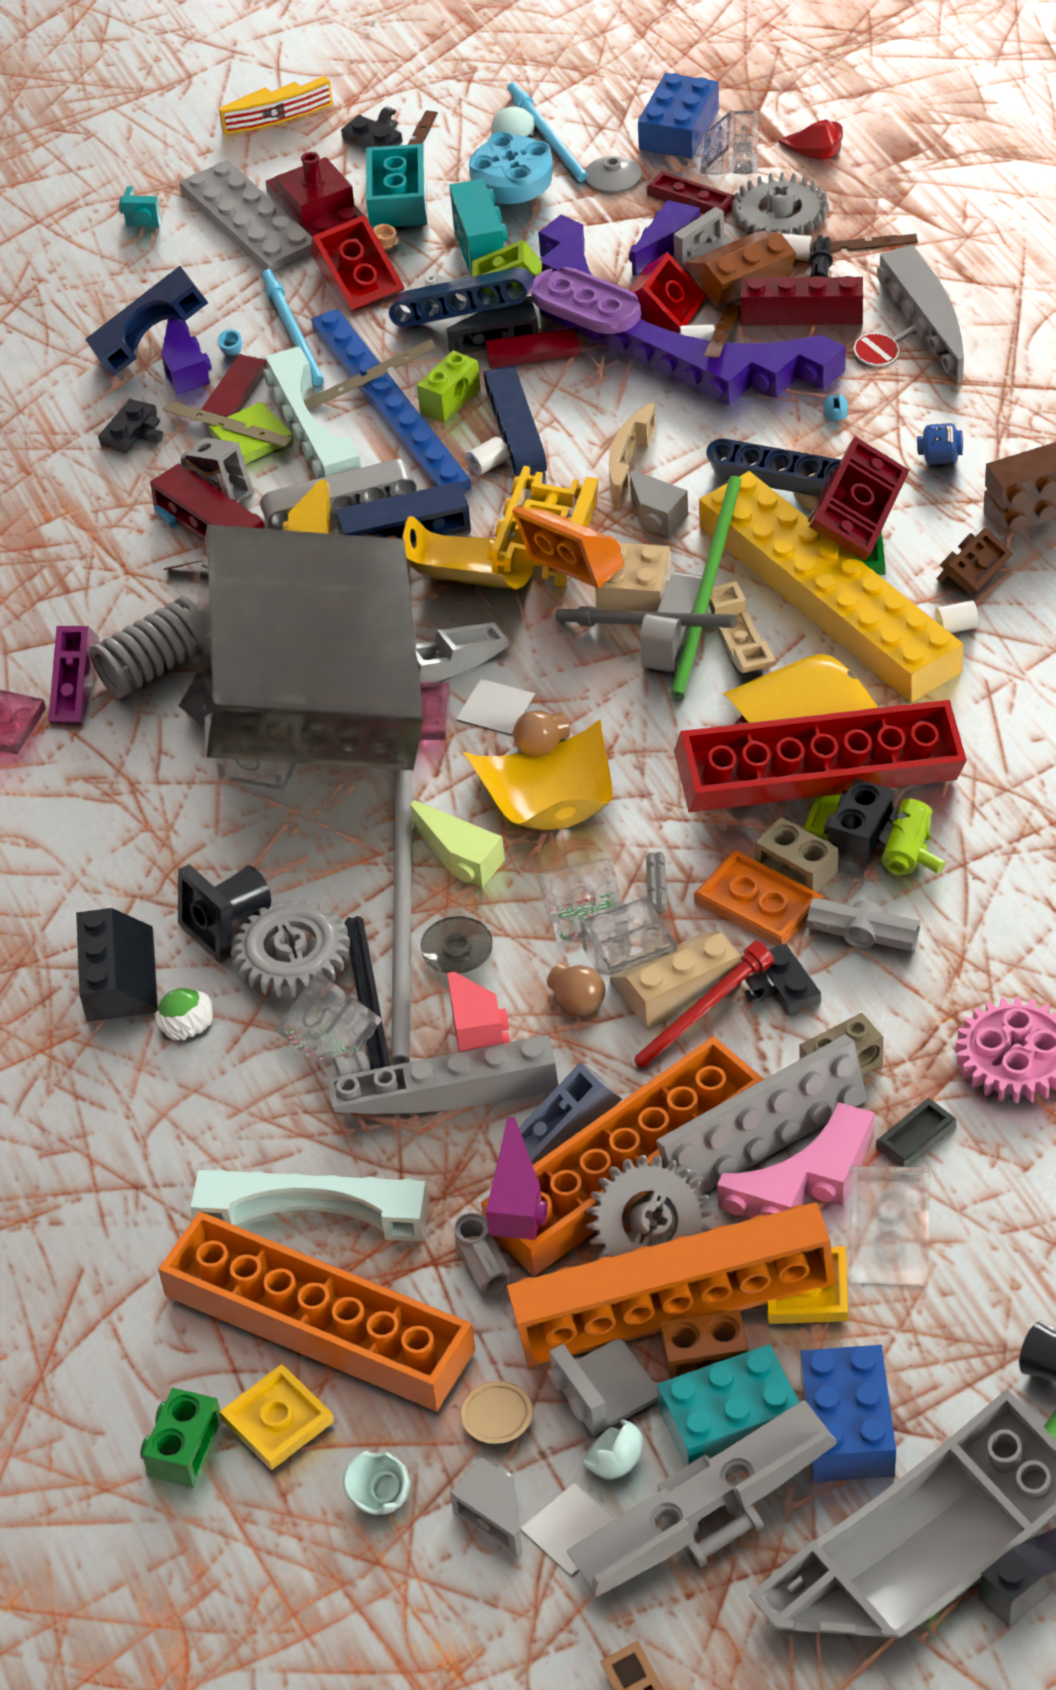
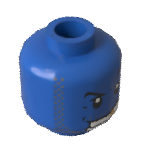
M953 423L929 424L925 426L923 436H917L918 455H924L928 465L953 464L957 462L958 456L964 454L962 430H957Z

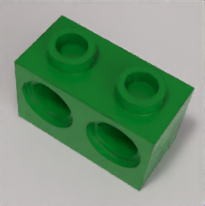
M176 1388L171 1389L166 1402L162 1401L158 1406L155 1417L156 1425L151 1436L147 1435L142 1442L140 1457L144 1460L148 1477L194 1488L222 1422L217 1398ZM191 1418L188 1421H182L183 1419ZM170 1452H176L173 1455H167Z

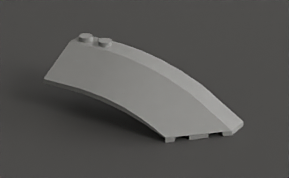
M1006 1389L944 1444L884 1492L818 1539L811 1540L752 1591L749 1597L778 1630L890 1638L903 1637L966 1592L980 1580L981 1573L1011 1548L1028 1541L1056 1517V1440L1017 1398Z

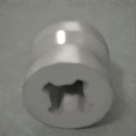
M363 1049L354 1051L352 1056L346 1058L341 1055L333 1057L337 1077L370 1070Z

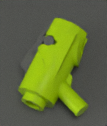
M902 800L900 806L894 808L879 836L878 843L885 848L881 858L882 863L892 874L907 875L912 873L916 868L917 862L937 874H940L945 867V861L927 851V844L924 841L930 838V823L933 811L927 804L919 800Z

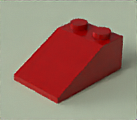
M365 215L312 236L310 252L323 277L351 312L405 289Z

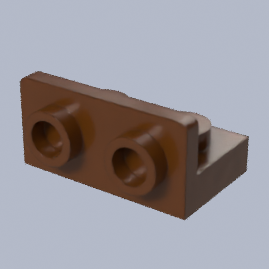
M984 527L976 536L970 533L959 544L958 548L961 552L958 555L952 551L939 566L944 570L936 579L942 583L950 576L973 597L1014 553Z

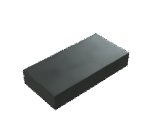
M928 1097L876 1140V1149L901 1169L905 1170L956 1127L957 1119Z

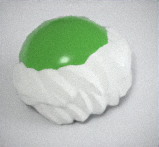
M177 988L169 991L159 1003L158 1011L155 1013V1023L160 1031L174 1041H179L180 1039L184 1041L187 1037H194L196 1033L201 1034L207 1026L211 1025L213 1015L211 1000L208 995L198 990Z

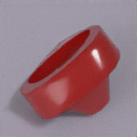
M824 119L809 125L802 131L779 139V143L809 158L828 159L835 156L840 150L843 140V127L841 123Z

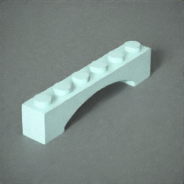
M300 346L265 356L267 369L263 370L265 382L268 387H273V395L277 405H283L284 418L287 424L292 423V430L296 441H302V449L306 460H312V468L316 479L361 468L360 455L350 437L343 439L321 426L307 410L304 404V397L307 389L312 388L313 385L310 364Z
M215 1169L198 1170L190 1208L193 1219L201 1211L233 1225L258 1216L284 1211L314 1210L332 1212L354 1217L377 1227L384 1232L385 1240L423 1242L429 1201L426 1181H416L409 1178L395 1180L378 1179L375 1177H340L337 1175L314 1176L299 1173L274 1174L261 1171L234 1172Z

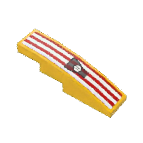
M322 76L302 86L294 81L272 92L266 87L218 108L222 132L228 134L274 125L333 104L331 84L328 78Z

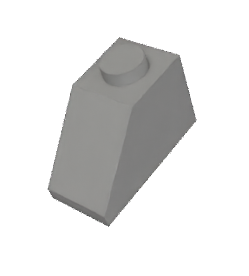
M634 470L630 472L631 500L641 527L669 537L688 516V490Z
M481 1457L450 1491L453 1514L515 1557H518L522 1553L514 1478L502 1465H492Z

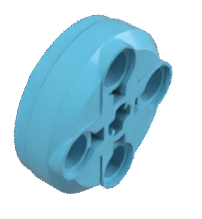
M508 132L494 133L489 137V141L473 152L469 159L470 180L484 178L487 189L493 190L496 203L514 204L529 201L544 193L552 181L553 163L550 145L544 141H536L526 136L512 135Z

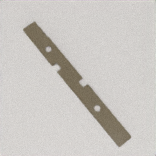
M432 339L366 370L367 375L363 377L358 374L304 400V404L309 411L388 373L387 368L393 366L396 369L436 347Z
M169 401L163 408V411L213 426L220 423L223 424L221 427L223 429L285 447L292 439L254 425L247 428L244 427L247 423L173 401Z

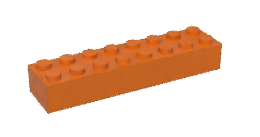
M712 1036L533 1164L540 1184L541 1201H547L548 1204L545 1225L538 1226L536 1240L491 1236L535 1277L596 1232L586 1227L588 1223L596 1221V1217L588 1214L586 1209L598 1206V1203L592 1199L591 1192L603 1193V1189L598 1181L600 1178L612 1181L609 1172L611 1167L615 1166L623 1173V1161L630 1159L636 1168L637 1159L641 1155L646 1156L648 1166H650L653 1158L660 1156L656 1142L657 1139L764 1080V1078L716 1037ZM650 1191L639 1192L632 1196L624 1206L623 1211ZM489 1197L481 1202L482 1215L486 1220Z
M815 1202L807 1205H796L788 1210L770 1215H758L748 1221L729 1226H717L710 1231L692 1236H680L672 1241L651 1247H639L632 1252L621 1255L602 1257L595 1262L580 1266L564 1267L554 1273L539 1277L523 1278L516 1283L507 1285L527 1367L529 1368L550 1362L549 1351L561 1344H564L570 1354L574 1356L596 1350L615 1339H621L626 1342L661 1332L660 1322L668 1321L675 1317L707 1315L718 1310L733 1311L740 1309L741 1311L767 1304L770 1300L776 1299L778 1301L800 1295L801 1292L834 1286L835 1277L830 1238L818 1204Z
M201 1211L197 1213L158 1268L166 1297L436 1412L476 1351L472 1323Z

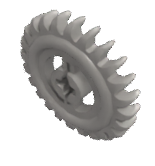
M781 172L779 181L773 179L772 173H769L768 183L763 182L760 175L757 178V186H754L752 181L748 180V191L741 185L740 194L736 192L732 202L733 217L737 220V224L744 227L745 231L753 233L767 231L804 235V232L810 233L814 230V227H819L827 217V211L829 210L827 194L823 193L822 186H819L816 191L815 180H812L811 185L807 187L806 176H803L802 182L796 183V174L793 173L791 180L787 182L783 172ZM767 203V209L761 212L760 207ZM800 206L801 210L794 215V208Z
M286 900L284 906H280L276 902L272 904V909L270 910L265 907L259 909L260 915H250L247 918L248 924H242L239 927V934L233 938L235 946H233L231 951L235 969L240 972L241 979L245 981L249 975V984L252 989L256 987L257 982L261 981L263 994H267L268 988L273 984L277 997L281 996L284 986H288L291 996L294 998L297 985L300 984L309 995L310 981L312 980L318 984L319 988L323 989L322 975H327L334 981L335 971L333 966L343 971V959H349L350 938L348 937L347 927L342 924L341 917L332 915L330 908L325 907L320 910L319 903L314 902L307 906L306 900H300L297 905H293L292 900ZM300 929L313 934L317 940L314 950L310 954H308L305 934ZM285 931L289 938L290 947L287 945ZM274 934L273 940L277 960L268 956L264 949L267 941Z
M641 1155L637 1159L636 1168L630 1159H625L623 1161V1173L617 1167H611L609 1172L612 1181L606 1178H600L598 1181L603 1189V1193L591 1192V1197L598 1203V1206L586 1209L588 1214L596 1217V1221L588 1223L586 1227L598 1233L590 1241L591 1245L602 1244L603 1246L598 1254V1258L613 1257L632 1252L639 1247L647 1246L650 1237L666 1233L672 1223V1214L668 1206L664 1204L665 1199L668 1200L673 1208L675 1216L674 1231L667 1242L680 1236H692L712 1230V1227L701 1223V1219L712 1215L713 1212L700 1209L699 1207L709 1196H695L694 1194L701 1181H693L687 1184L685 1181L690 1170L684 1169L675 1174V1166L677 1164L675 1160L668 1162L662 1168L661 1156H655L650 1166H648L646 1156ZM650 1191L651 1194L648 1202L637 1205L630 1213L629 1223L634 1232L631 1241L623 1229L622 1214L624 1206L635 1194ZM653 1212L652 1218L657 1221V1225L649 1227L650 1220L645 1218V1214Z

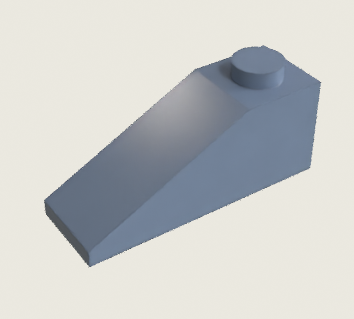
M582 1062L568 1074L519 1127L532 1165L615 1107L622 1100L600 1075Z

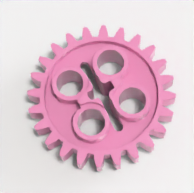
M1003 997L1000 999L999 1007H995L988 1001L986 1002L985 1012L975 1008L973 1010V1019L964 1018V1027L958 1029L955 1054H957V1066L963 1067L962 1076L964 1078L972 1077L973 1088L985 1085V1096H988L995 1090L998 1092L999 1101H1002L1009 1094L1012 1095L1014 1103L1019 1102L1021 1095H1026L1031 1103L1034 1102L1035 1093H1039L1046 1099L1049 1098V1088L1056 1090V1013L1049 1014V1004L1038 1009L1035 1008V999H1031L1027 1005H1022L1020 997H1016L1014 1004L1009 1005Z

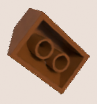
M757 231L686 261L684 267L717 308L741 298L742 278L789 277L796 257V251L780 232Z

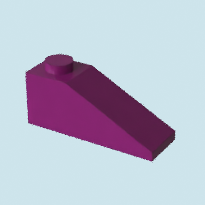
M56 626L49 723H83L96 674L90 657V647L99 643V637L89 626Z
M508 1117L486 1209L489 1235L536 1240L538 1226L545 1225L548 1204L547 1201H541L540 1184L516 1119Z

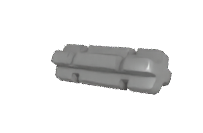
M650 852L646 856L648 910L652 913H663L667 910L665 855L662 852Z

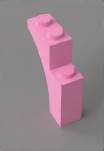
M838 1102L822 1132L811 1144L793 1157L765 1169L742 1173H722L717 1184L718 1208L724 1209L733 1215L753 1218L758 1215H770L788 1210L796 1205H802L806 1195L813 1196L823 1202L844 1205L874 1137V1112Z

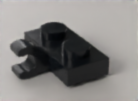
M389 106L384 107L380 111L377 121L358 114L341 129L342 139L365 149L369 147L400 145L403 142L402 133L394 130L398 125V121L391 119L396 113V109Z
M129 399L98 435L100 446L127 452L138 437L145 438L151 442H158L163 436V431L155 429L160 423V419L156 417L158 415L156 406Z
M787 944L769 950L775 962L764 972L758 971L759 973L745 978V982L750 988L745 991V995L751 1004L761 1002L765 998L775 995L789 1015L821 1002L820 990Z

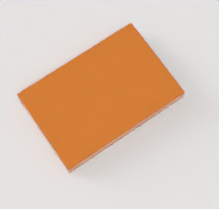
M737 850L694 892V902L777 946L786 944L806 923L812 899L815 897L823 899L822 894Z

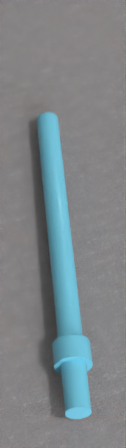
M509 83L507 90L514 98V104L517 107L524 108L533 116L536 128L578 182H585L588 174L534 107L533 99L527 92L522 91L517 83Z
M266 269L261 273V277L266 285L265 292L269 300L274 302L294 346H300L310 364L313 385L320 386L324 383V378L284 298L285 291L281 283L276 281L272 271Z

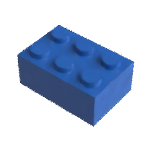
M664 73L637 121L639 150L693 159L719 111V81L708 80L703 77L683 76L678 73Z
M882 1345L800 1350L803 1400L805 1399L837 1441L835 1446L811 1463L813 1482L895 1477L896 1444Z

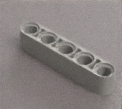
M393 459L272 490L262 496L260 507L269 529L274 532H283V522L288 521V513L319 480H327L330 484L331 519L337 518L336 509L417 491V485L408 464L404 460Z

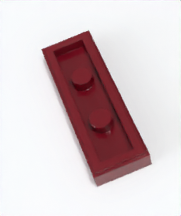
M663 171L647 186V195L664 201L670 200L699 207L700 213L703 214L717 207L724 211V217L732 209V202L735 197L733 194Z
M575 328L485 341L490 368L580 356Z
M239 354L201 410L224 417L237 413L263 376V370L267 369L266 359Z

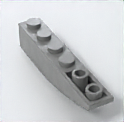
M913 244L881 253L880 267L877 268L879 282L887 287L892 300L898 302L906 319H910L915 324L918 335L923 337L929 344L931 353L938 356L945 372L950 373L957 383L963 382L964 352L962 335L951 300L939 278Z
M548 1034L328 1078L334 1112L399 1114L448 1111L553 1092L558 1086V1078Z

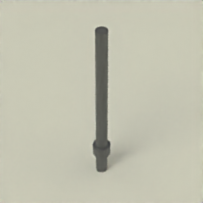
M580 606L578 609H557L555 613V618L558 622H577L580 626H594L596 623L642 625L646 614L680 619L681 626L735 628L737 624L736 616L730 614L597 610L594 606Z

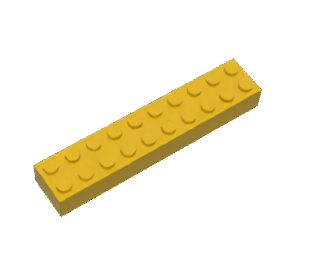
M748 471L739 476L742 482L724 545L728 552L908 702L916 701L962 673L963 643L852 553L809 527L810 522L807 521L808 518L753 473ZM727 484L699 499L700 528L712 538Z

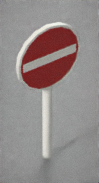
M915 324L893 338L881 333H868L856 340L853 349L856 358L863 364L872 367H881L893 363L898 358L900 352L897 342L916 331Z

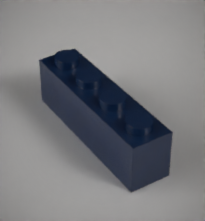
M460 482L336 509L339 535L344 550H350V555L362 554L364 539L367 535L373 536V544L376 546L385 545L390 536H395L398 540V546H401L405 524L409 516L415 517L428 531L439 535H449L471 530L469 505ZM413 528L410 531L411 543L416 542V535Z

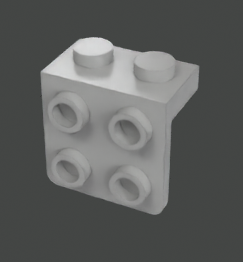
M714 207L674 233V260L681 267L686 269L684 267L686 261L734 242L724 236V211Z
M615 1339L578 1360L573 1358L564 1344L549 1351L551 1368L548 1369V1375L552 1384L558 1391L563 1392L569 1401L570 1408L579 1421L583 1420L593 1436L658 1401L656 1384L621 1339Z

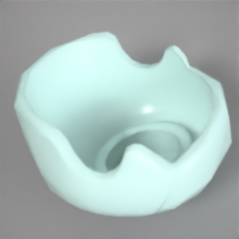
M515 106L503 108L493 118L491 135L497 132H508L512 135L526 137L530 134L532 137L535 128L534 118L524 108Z
M622 1419L620 1421L623 1425L621 1430L609 1427L582 1459V1463L591 1472L603 1479L611 1480L624 1476L637 1464L643 1445L642 1433L634 1424Z
M364 1451L359 1453L347 1464L342 1480L345 1495L358 1509L373 1515L392 1513L396 1508H400L407 1500L411 1485L407 1467L388 1452L370 1453Z

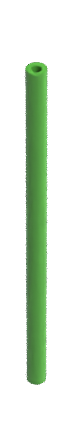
M730 476L693 613L706 614L742 482V479L738 476ZM688 627L671 690V695L675 698L684 697L702 627Z

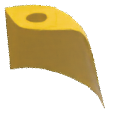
M409 516L407 518L401 550L408 564L425 577L442 581L516 590L528 582L535 568V565L514 562L511 572H505L504 566L500 567L498 573L491 572L492 560L487 559V551L490 541H495L496 538L439 535L428 531L415 517ZM412 528L416 535L415 549L410 541V531ZM511 538L510 542L515 543V539Z
M817 654L800 659L723 693L749 723L879 708L853 672L833 656L826 654Z
M601 719L583 732L559 742L553 751L542 757H531L524 753L502 756H478L463 751L504 816L511 822L528 829L544 831L569 828L600 812L613 798L612 780Z

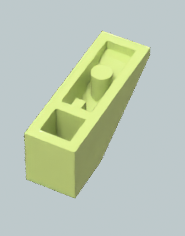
M416 800L411 802L413 828L450 873L463 882L472 883L483 888L505 861L502 836Z

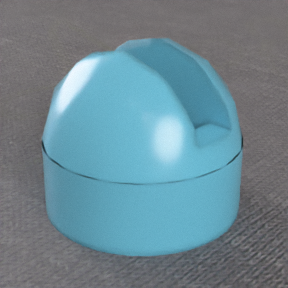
M229 329L223 331L218 336L219 348L225 355L236 356L241 352L243 341L238 331Z
M838 394V396L829 395L823 404L824 416L832 421L846 418L848 415L847 399L841 394Z

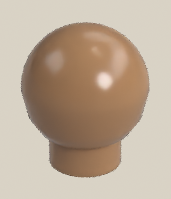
M542 710L528 711L517 719L513 728V739L517 748L522 753L531 757L547 755L555 749L560 740L570 736L568 720L561 712L551 715Z
M559 963L552 968L548 975L547 986L555 991L557 1002L566 1012L576 1016H584L593 1013L601 1006L605 997V983L595 969L583 965L570 967L565 963Z

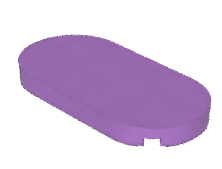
M560 267V271L552 272V269H548L533 279L531 297L533 303L538 308L592 331L603 334L620 333L632 328L640 320L641 308L636 294L578 269Z

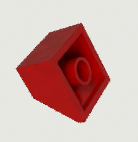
M668 252L645 266L629 288V291L636 294L639 299L641 308L640 318L675 333L681 332V326L689 323L707 297L705 292Z

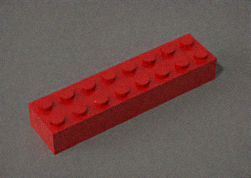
M950 699L680 731L674 749L689 813L839 795L844 790H849L855 778L886 788L954 781L958 779L967 761Z

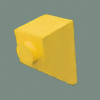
M319 480L288 513V521L283 522L284 541L290 542L309 538L304 541H311L312 543L327 542L328 547H331L330 484L327 480Z

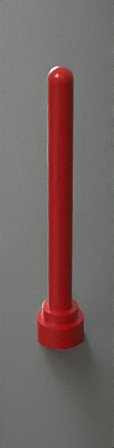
M753 941L744 949V955L741 957L742 962L635 1056L634 1062L636 1066L640 1068L646 1067L751 973L756 974L758 971L764 972L775 962L771 952L761 942Z

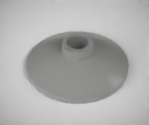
M623 156L599 158L591 162L585 169V172L588 174V177L585 178L586 184L590 188L602 193L627 191L636 186L642 176L639 164Z

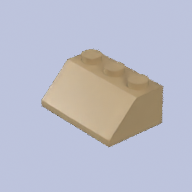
M702 932L610 976V982L645 1028L649 1029L688 1010L739 965L741 958L722 932Z

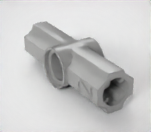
M816 897L812 899L807 918V928L844 936L847 943L862 949L870 948L874 943L915 951L921 924L920 920L884 913L879 905L869 900L857 901L852 906Z

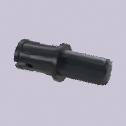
M817 236V240L814 242L813 253L809 258L811 265L810 277H829V268L833 263L831 255L832 241L830 237Z

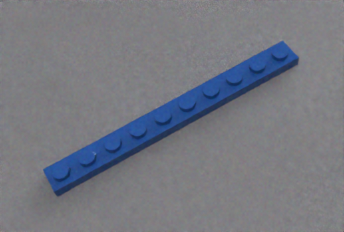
M339 309L327 311L311 318L312 328L350 378L358 374L363 377L367 375L366 370L381 364ZM389 373L358 387L434 487L460 482L463 491L471 489V479Z

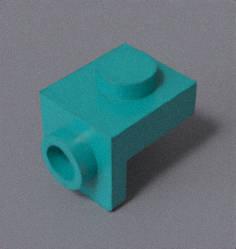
M133 186L126 187L124 196H121L119 199L120 214H124L126 226L159 227L162 218L158 196H135Z

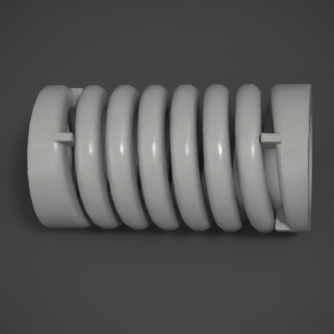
M180 596L174 602L166 604L164 608H159L153 614L146 615L143 620H137L132 626H126L121 632L114 633L111 638H105L103 641L90 647V657L105 687L115 697L123 698L134 691V688L139 689L143 682L149 683L153 680L154 676H162L164 670L170 671L175 665L183 664L185 659H192L199 653L208 650L213 645V639L207 621L199 608L188 597Z

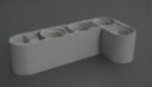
M674 571L657 612L693 613L703 575ZM650 614L645 615L640 634L643 668L671 673L677 672L688 631L687 626H681L680 619Z

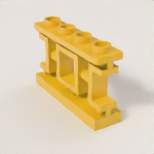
M523 466L520 477L515 476L513 479L512 498H506L503 510L504 519H498L495 531L496 540H491L488 546L487 559L492 560L491 572L498 573L501 566H504L505 572H511L514 562L542 567V579L548 580L549 576H555L554 586L567 588L570 576L530 559L512 510L519 506L549 511L558 516L567 517L570 521L589 527L597 504L598 478L586 476L583 485L579 484V479L573 478L570 489L542 484V472L536 471L535 476L530 475V467ZM529 489H531V498L526 499ZM570 508H574L572 517L569 518ZM513 532H515V543L510 542Z

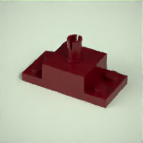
M306 152L301 156L303 166L265 181L266 189L270 195L311 236L363 215L354 204L352 185L327 157L320 159L316 152Z
M854 436L839 465L828 478L807 520L810 522L809 527L865 561L876 544L910 470Z

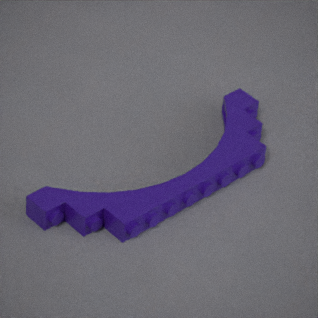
M561 214L538 232L540 256H542V272L548 269H552V272L560 271V267H571L592 275L584 255L583 224ZM540 309L541 315L570 329L575 328L576 332L728 405L751 386L777 397L798 378L824 390L846 370V346L823 335L770 343L743 344L726 342L720 357L715 358L704 356L710 342L709 340L677 334L650 324L641 318L635 326L624 332L603 334Z

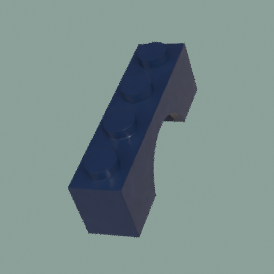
M178 266L85 340L97 358L114 377L137 359L139 342L152 326L166 319L186 321L207 305L208 301L182 267Z

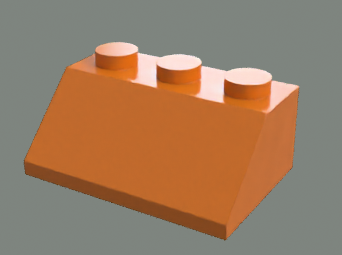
M519 506L512 510L529 557L533 561L598 589L625 565L620 551L621 546L612 536H606L588 526H582L570 521L567 517H561L549 511Z

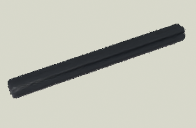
M360 916L348 917L344 923L350 938L349 952L370 1069L390 1066L364 920Z

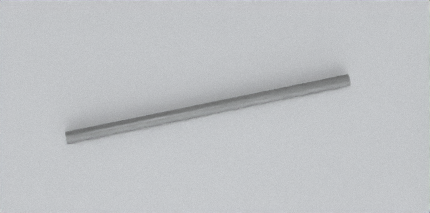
M400 735L396 738L391 1062L394 1065L410 1061L412 815L410 804L412 802L413 739L409 735Z

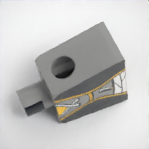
M206 438L191 450L183 453L181 457V465L195 472L210 485L216 486L220 492L229 498L241 503L254 492L239 443Z

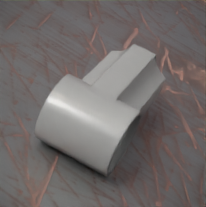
M472 1212L460 1216L454 1225L457 1255L466 1262L481 1293L488 1292L493 1294L503 1290L507 1283L512 1281V1273L492 1236L489 1235L486 1218ZM470 1236H477V1237H478V1238H476V1239H467V1237H470Z

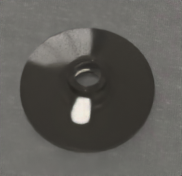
M453 916L432 924L423 934L420 947L423 959L433 969L443 973L456 972L461 974L470 972L486 962L492 952L493 941L490 931L480 921L465 916Z

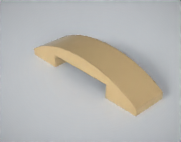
M648 403L636 411L622 425L612 443L609 454L610 492L612 502L617 509H622L630 490L628 463L636 446L648 447L657 428L655 403Z
M738 582L713 586L709 601L711 613L735 615L737 618L735 628H717L725 649L737 669L745 673L776 666V660L766 640L761 641L747 612V601Z

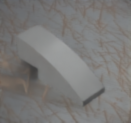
M494 622L437 630L435 641L405 646L401 668L416 687L431 684L456 676L480 665L506 649L510 641Z

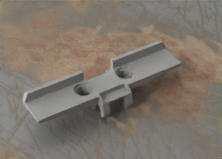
M804 1399L710 1459L705 1454L657 1484L658 1492L567 1549V1554L597 1597L664 1561L684 1547L697 1565L702 1568L708 1564L706 1557L752 1528L756 1532L763 1529V1522L752 1504L777 1489L835 1446L837 1441ZM737 1470H743L750 1474L749 1478L736 1486L730 1485L727 1482L729 1475ZM720 1506L725 1509L728 1515L734 1514L739 1510L741 1511L742 1515L696 1543L695 1538L701 1533L697 1524L700 1519ZM673 1515L678 1522L666 1531L657 1528V1523L663 1516Z

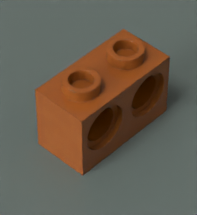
M740 1309L733 1311L718 1310L711 1314L694 1317L679 1316L660 1322L662 1348L669 1379L749 1351ZM727 1339L729 1341L722 1342L718 1340ZM688 1345L689 1347L681 1348L679 1346Z

